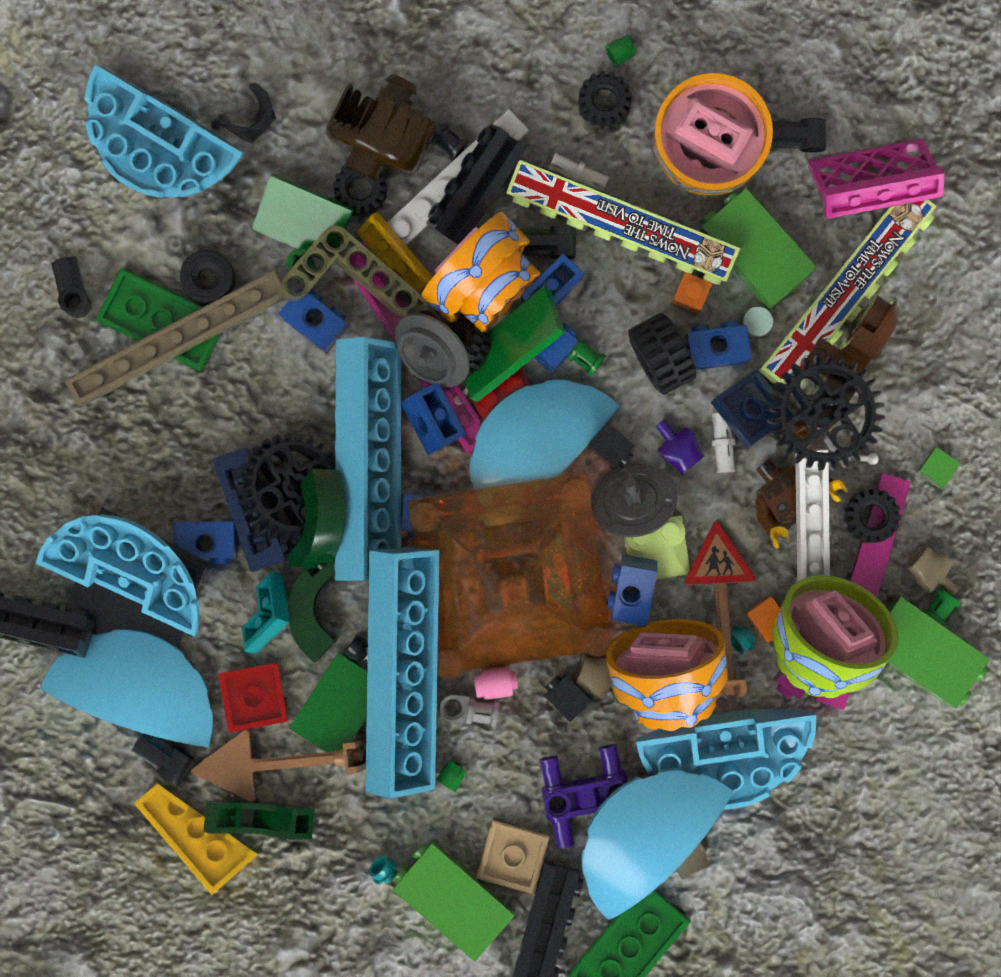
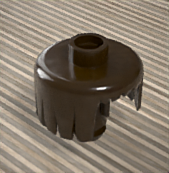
M391 74L385 79L388 82L386 88H380L375 100L365 96L360 105L361 92L357 89L353 91V85L349 84L345 88L325 129L326 136L330 141L350 152L345 166L375 181L378 180L382 169L405 177L416 174L436 132L435 122L431 123V119L428 116L422 121L423 113L420 110L415 109L411 118H409L413 105L410 98L412 94L417 95V86L395 74Z

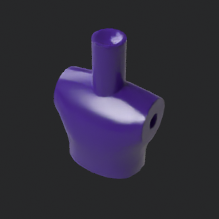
M665 419L655 426L666 440L657 449L658 453L680 475L705 457L698 445L697 438L688 427L675 433Z

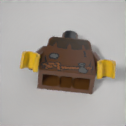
M769 458L756 469L766 484L756 491L758 497L755 500L758 522L771 537L773 546L780 548L776 539L785 537L790 542L787 529L796 523V469L793 464H790L780 472ZM829 477V495L833 501L839 502L840 499L834 494L835 491L843 489L845 492H848V489L842 481L833 480Z

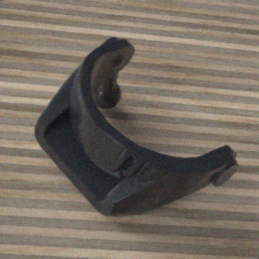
M251 83L248 86L259 103L258 118L253 125L248 127L236 126L224 116L219 115L217 117L218 120L211 122V128L218 130L220 127H225L237 137L253 144L276 120L268 93L257 83Z

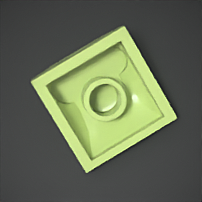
M682 515L671 517L660 529L648 535L624 537L627 555L657 560L658 572L656 579L688 575L690 567Z

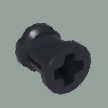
M445 122L435 132L431 144H437L449 154V159L454 161L465 150L469 141L466 138L461 139L449 129L450 125Z

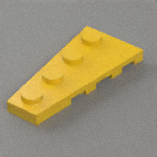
M159 784L152 787L134 803L211 895L258 856L257 853L228 833L210 834L203 832L205 817Z

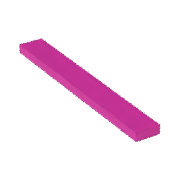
M364 241L361 242V244L364 245V246L368 249V247L366 246V244L364 243ZM355 254L349 257L350 264L353 267L361 268L365 266L362 256ZM382 274L372 276L375 286L379 288L387 286L385 276ZM354 280L392 340L396 342L395 329L400 319ZM399 294L395 295V301L398 306L406 307ZM419 379L424 388L433 385ZM458 385L454 387L441 386L466 433L458 441L466 453L470 454L474 451L475 436L482 421ZM455 396H458L463 404L456 405L454 403Z
M881 473L876 489L886 491L890 497L893 496L896 499L895 503L900 506L899 515H901L911 482ZM871 505L866 526L876 528L883 521V512L878 506ZM897 530L891 538L882 542H860L849 581L865 588L875 597H878ZM849 692L836 698L815 697L814 701L844 710Z

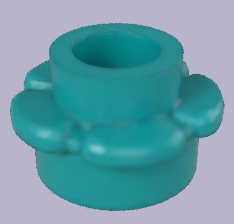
M734 626L733 631L730 633L733 648L741 654L748 649L752 651L754 649L752 642L755 641L753 633L746 626Z
M386 856L376 858L369 869V874L374 878V883L381 885L383 882H391L397 873V863L394 859L392 860Z

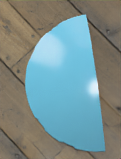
M96 64L94 65L85 92V101L88 103V120L85 121L87 133L91 144L96 146L102 157L101 163L109 173L125 186L149 196L182 198L203 192L208 187L220 182L237 165L244 154L237 147L164 101Z
M546 380L544 383L524 386L503 398L482 422L475 436L476 443L469 465L470 482L473 484L476 496L475 502L492 529L498 531L540 495L585 449L620 405L602 391L589 385L571 382L570 380Z
M113 515L81 516L64 523L42 545L36 564L86 587L93 583L99 584L142 604V613L194 637L197 635L200 611L193 581L186 567L166 542L147 528L136 522Z
M115 629L112 632L98 635L93 634L85 658L69 654L59 656L48 670L40 687L41 690L58 700L110 723L175 742L208 748L210 746L214 727V711L210 708L207 684L200 671L194 669L184 657L183 651L169 641L154 634L133 629Z
M751 709L711 714L709 718L701 720L693 727H680L673 731H666L660 728L635 740L639 756L647 773H651L653 776L663 769H682L686 773L701 775L702 772L710 775L733 790L723 810L736 809L770 797L771 790L782 782L789 783L802 768L801 760L807 749L812 748L814 742L816 713L790 709Z
M682 769L659 770L656 775L644 779L636 777L616 789L601 804L592 817L587 828L588 838L585 850H582L581 854L582 872L589 889L588 893L599 911L610 920L637 904L662 884L706 836L725 808L733 790L710 775L702 772L701 775L686 773Z

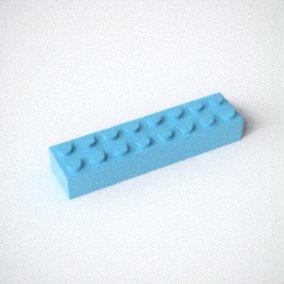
M369 337L336 339L335 450L336 470H340L345 493V523L341 543L335 555V581H369V550L401 548V357L396 342Z
M414 546L369 550L366 792L388 799L435 790L439 550Z

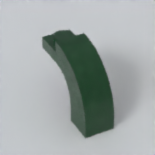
M312 469L300 484L305 502V526L299 542L287 556L289 567L312 569L317 567L319 563H331L337 554L345 523V493L340 470Z
M335 557L331 563H319L315 568L318 572L315 576L304 569L295 581L289 595L288 612L290 622L288 624L291 634L301 651L313 663L317 662L337 641L321 625L316 614L317 597L322 588L335 576Z
M232 799L207 801L203 832L210 834H261L288 840L312 839L315 809L264 801L250 802L248 800Z

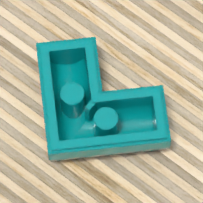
M271 571L256 586L258 611L242 626L243 646L246 652L255 654L260 652L290 622L285 577L275 571Z

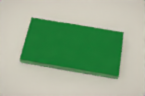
M121 268L95 321L131 339L140 341L197 311L202 306ZM222 333L173 359L203 373Z
M543 286L488 331L491 344L487 346L490 348V352L484 354V357L487 359L485 362L480 361V368L478 370L473 368V373L465 379L470 399L479 402L565 333L552 291L549 288Z
M653 890L637 904L612 919L570 969L568 976L646 977L691 923V920L656 890Z

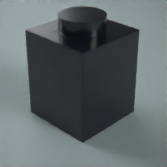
M609 422L603 426L587 445L611 469H614L617 465L623 468L633 457L630 451L635 446Z
M566 674L562 678L556 675L545 686L548 692L544 696L569 722L592 702Z

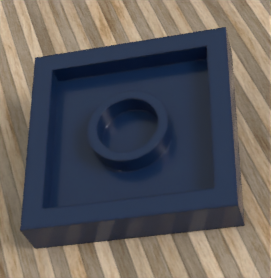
M758 369L711 401L713 407L746 449H749L777 428L776 424L767 423L768 419L775 416L774 412L767 411V407L776 405V401L770 399L769 395L776 392ZM786 407V418L788 420L789 417H793V414Z

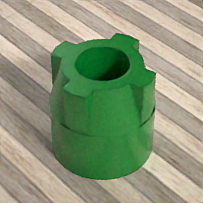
M628 35L605 45L606 54L615 67L635 56V52H637Z
M449 760L448 764L442 768L437 776L436 781L456 793L467 771Z

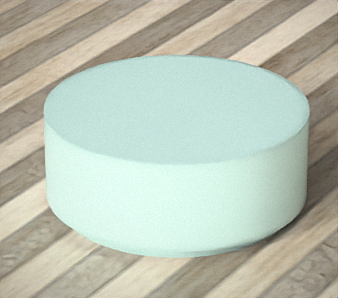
M753 307L744 315L742 325H747L748 335L762 337L771 330L773 317L767 309Z

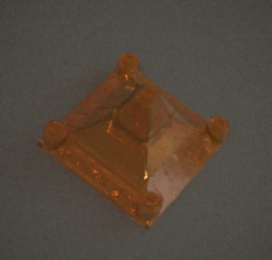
M586 472L408 499L415 547L439 550L437 676L451 680L456 678L462 671L586 652L597 657L606 654L609 645L612 643V637L609 630L592 513L591 490Z

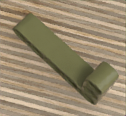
M340 226L328 227L285 275L281 285L282 294L286 299L294 302L300 301L335 263L400 320L409 314L427 313L440 321L439 312L427 303L415 289ZM330 235H336L341 239L342 246L332 248L327 244L326 238ZM355 254L362 256L365 266L361 268L353 267L350 264L349 257ZM311 257H317L322 261L323 268L317 271L312 270L308 267L307 260ZM382 274L387 279V286L383 288L375 286L372 276ZM292 279H297L301 281L304 289L299 293H293L288 289L287 283ZM400 293L407 295L410 305L408 307L398 306L395 301V295Z

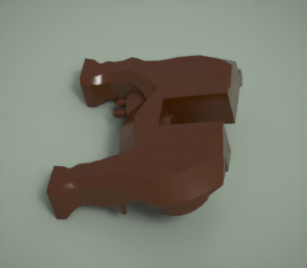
M876 295L871 303L867 304L860 311L839 348L820 337L807 356L811 365H814L816 355L821 356L822 363H825L827 356L833 355L834 364H837L840 358L845 357V367L848 368L852 363L856 362L855 373L858 374L865 370L869 364L876 361L885 343L896 328L898 322L897 299L894 297L889 303ZM821 374L831 392L848 382L837 375ZM815 387L813 388V390L811 391V393H810L809 395L814 394V392H815ZM846 388L845 398L848 402L856 393L855 389ZM821 394L818 398L810 401V404L813 405L824 397ZM801 407V409L798 410V412L796 413V415H798L799 413H801L802 411H804V410L802 409V407ZM822 408L823 411L819 413L817 418H829L828 415L832 413L834 408ZM795 422L792 426V432L795 437L799 439L806 437L807 429L804 424ZM819 434L813 439H818L821 435ZM809 441V442H807V443H805V444H803V445L808 446V444L811 443V441Z

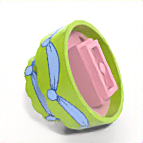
M827 575L810 576L796 582L787 592L772 626L779 669L787 676L793 686L803 689L807 694L815 697L836 698L847 692L858 691L869 686L875 681L890 660L898 643L895 621L888 609L877 597L854 582Z

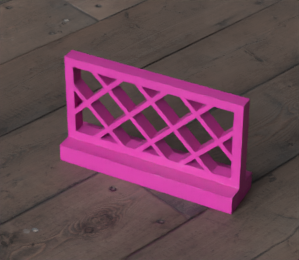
M924 139L808 160V168L822 199L823 212L826 219L943 197L944 171L941 166H936ZM917 150L920 152L917 157L906 154V152ZM888 157L891 158V160L888 163L877 160V158ZM900 161L910 166L904 169L895 165ZM858 162V163H861L862 165H861L860 168L858 169V168L849 166L848 164H849V163ZM869 167L881 170L877 175L867 172ZM831 168L834 170L828 174L818 169ZM842 172L852 177L849 180H845L837 176Z

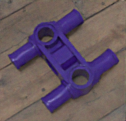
M617 744L603 745L598 748L603 768L601 775L569 782L562 781L558 756H547L539 759L545 784L541 789L546 818L553 825L556 848H568L575 845L570 823L572 817L596 813L601 804L610 796L608 790L612 785H623L628 782L627 773L621 770ZM554 796H561L565 799V803L562 807L553 808L549 805L550 799Z

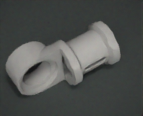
M448 694L440 702V713L448 721L471 724V722L490 724L491 728H496L499 711L498 701L492 704L475 701L473 697ZM450 699H456L461 703L462 709L456 716H450L444 710L445 703ZM476 711L486 712L489 714L476 713Z

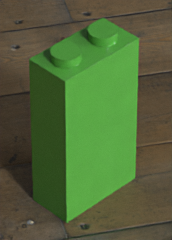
M746 188L740 194L734 191L723 201L726 206L718 213L712 210L701 220L704 225L701 227L700 232L742 248L733 271L767 310L770 311L810 276L817 267Z
M895 597L887 609L897 627L898 643L894 654L887 664L951 708H957L958 705L963 706L971 696L972 692L969 689L975 681L979 682L987 673L988 667L986 665L990 659L904 598Z
M434 840L429 845L423 843L413 854V857L416 859L409 869L404 865L393 878L396 884L392 890L475 962L515 916L514 910L481 881L476 879L473 874Z

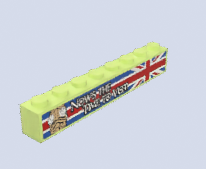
M522 160L518 161L506 192L514 196L512 202L527 208L530 203L541 207L539 213L555 219L557 214L568 218L566 224L583 230L584 225L594 228L593 235L610 241L611 236L621 239V246L635 252L638 251L639 247L650 251L648 257L665 263L666 258L677 262L675 268L690 274L693 273L694 269L705 273L703 279L720 285L721 281L729 282L742 250L740 247Z
M929 200L889 207L759 369L762 376L772 384L776 382L785 384L786 381L782 378V374L788 372L793 376L794 374L791 370L793 364H797L803 369L802 360L807 358L820 337L833 345L844 332L840 327L846 319L851 323L862 308L858 304L864 297L870 299L878 290L880 285L876 282L882 274L888 277L897 266L898 262L894 259L901 251L906 254L917 241L913 236L920 228L924 231L935 217L931 213L937 206Z

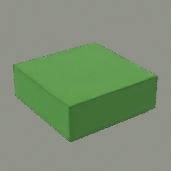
M936 446L918 472L939 487L944 488L961 463Z

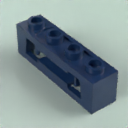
M245 447L213 458V462L250 572H257L288 561L286 554L290 553L287 542L280 543L279 534L276 538L270 540L272 544L270 547L267 543L266 535H260L253 538L259 553L256 554L251 540V536H254V533L250 526L248 515L243 516L246 509L244 505H238L242 498L239 493H236L229 472H232L235 485L243 484L236 481L238 476L244 475L239 470V467L242 464H248L244 458L251 451ZM258 473L255 482L257 492L268 486L266 480H260ZM262 495V505L270 509L267 501L269 497ZM277 512L270 515L273 519L280 522Z

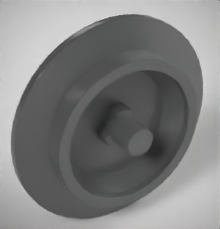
M417 313L409 314L399 321L395 329V341L400 357L410 372L427 383L439 384L442 387H454L466 379L470 369L467 351L458 336L448 326L434 317Z
M628 464L623 468L618 467L610 471L598 482L592 494L591 508L597 523L606 531L621 537H640L653 533L669 521L677 506V490L671 477L660 468L648 464Z

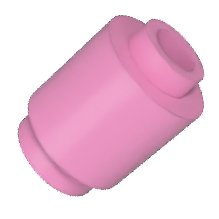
M509 666L481 670L480 674H474L477 698L485 697V700L513 696L512 690L518 689L516 671L510 672Z

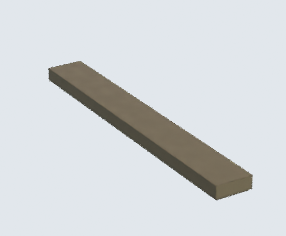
M274 269L64 380L77 406L82 407L286 299L281 291L282 281Z

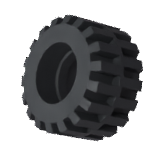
M660 312L628 330L629 341L648 379L658 392L666 395L696 378V367L691 354L675 325L666 315Z

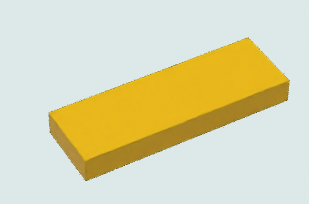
M378 212L372 214L356 233L377 258L421 294L433 278L432 275Z

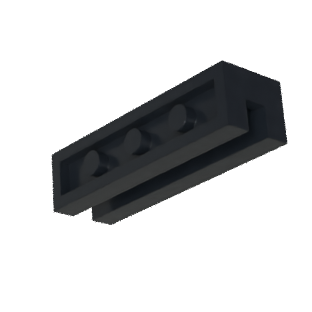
M490 124L489 127L484 128L477 138L478 144L472 153L470 152L464 157L461 162V170L456 178H452L447 183L443 198L439 203H435L428 213L429 219L426 224L458 245L476 227L527 149V146L522 142L512 138L508 132L493 124Z
M0 592V639L85 658L96 625L88 617L87 612L71 608L70 612L62 611L58 605L43 602L42 606L32 604V600L17 595L14 599L5 598L4 594Z
M544 860L512 977H558L559 967H556L555 963L557 956H563L568 938L563 937L566 925H572L575 915V908H571L574 896H580L583 879L579 878V870Z

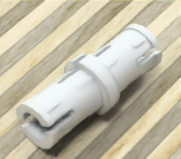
M555 152L548 168L550 171L552 170L572 181L603 192L609 176L586 167V163L580 161L579 164Z
M714 413L712 414L714 427L712 447H715L716 473L735 472L733 458L735 439H732L731 429L720 414Z

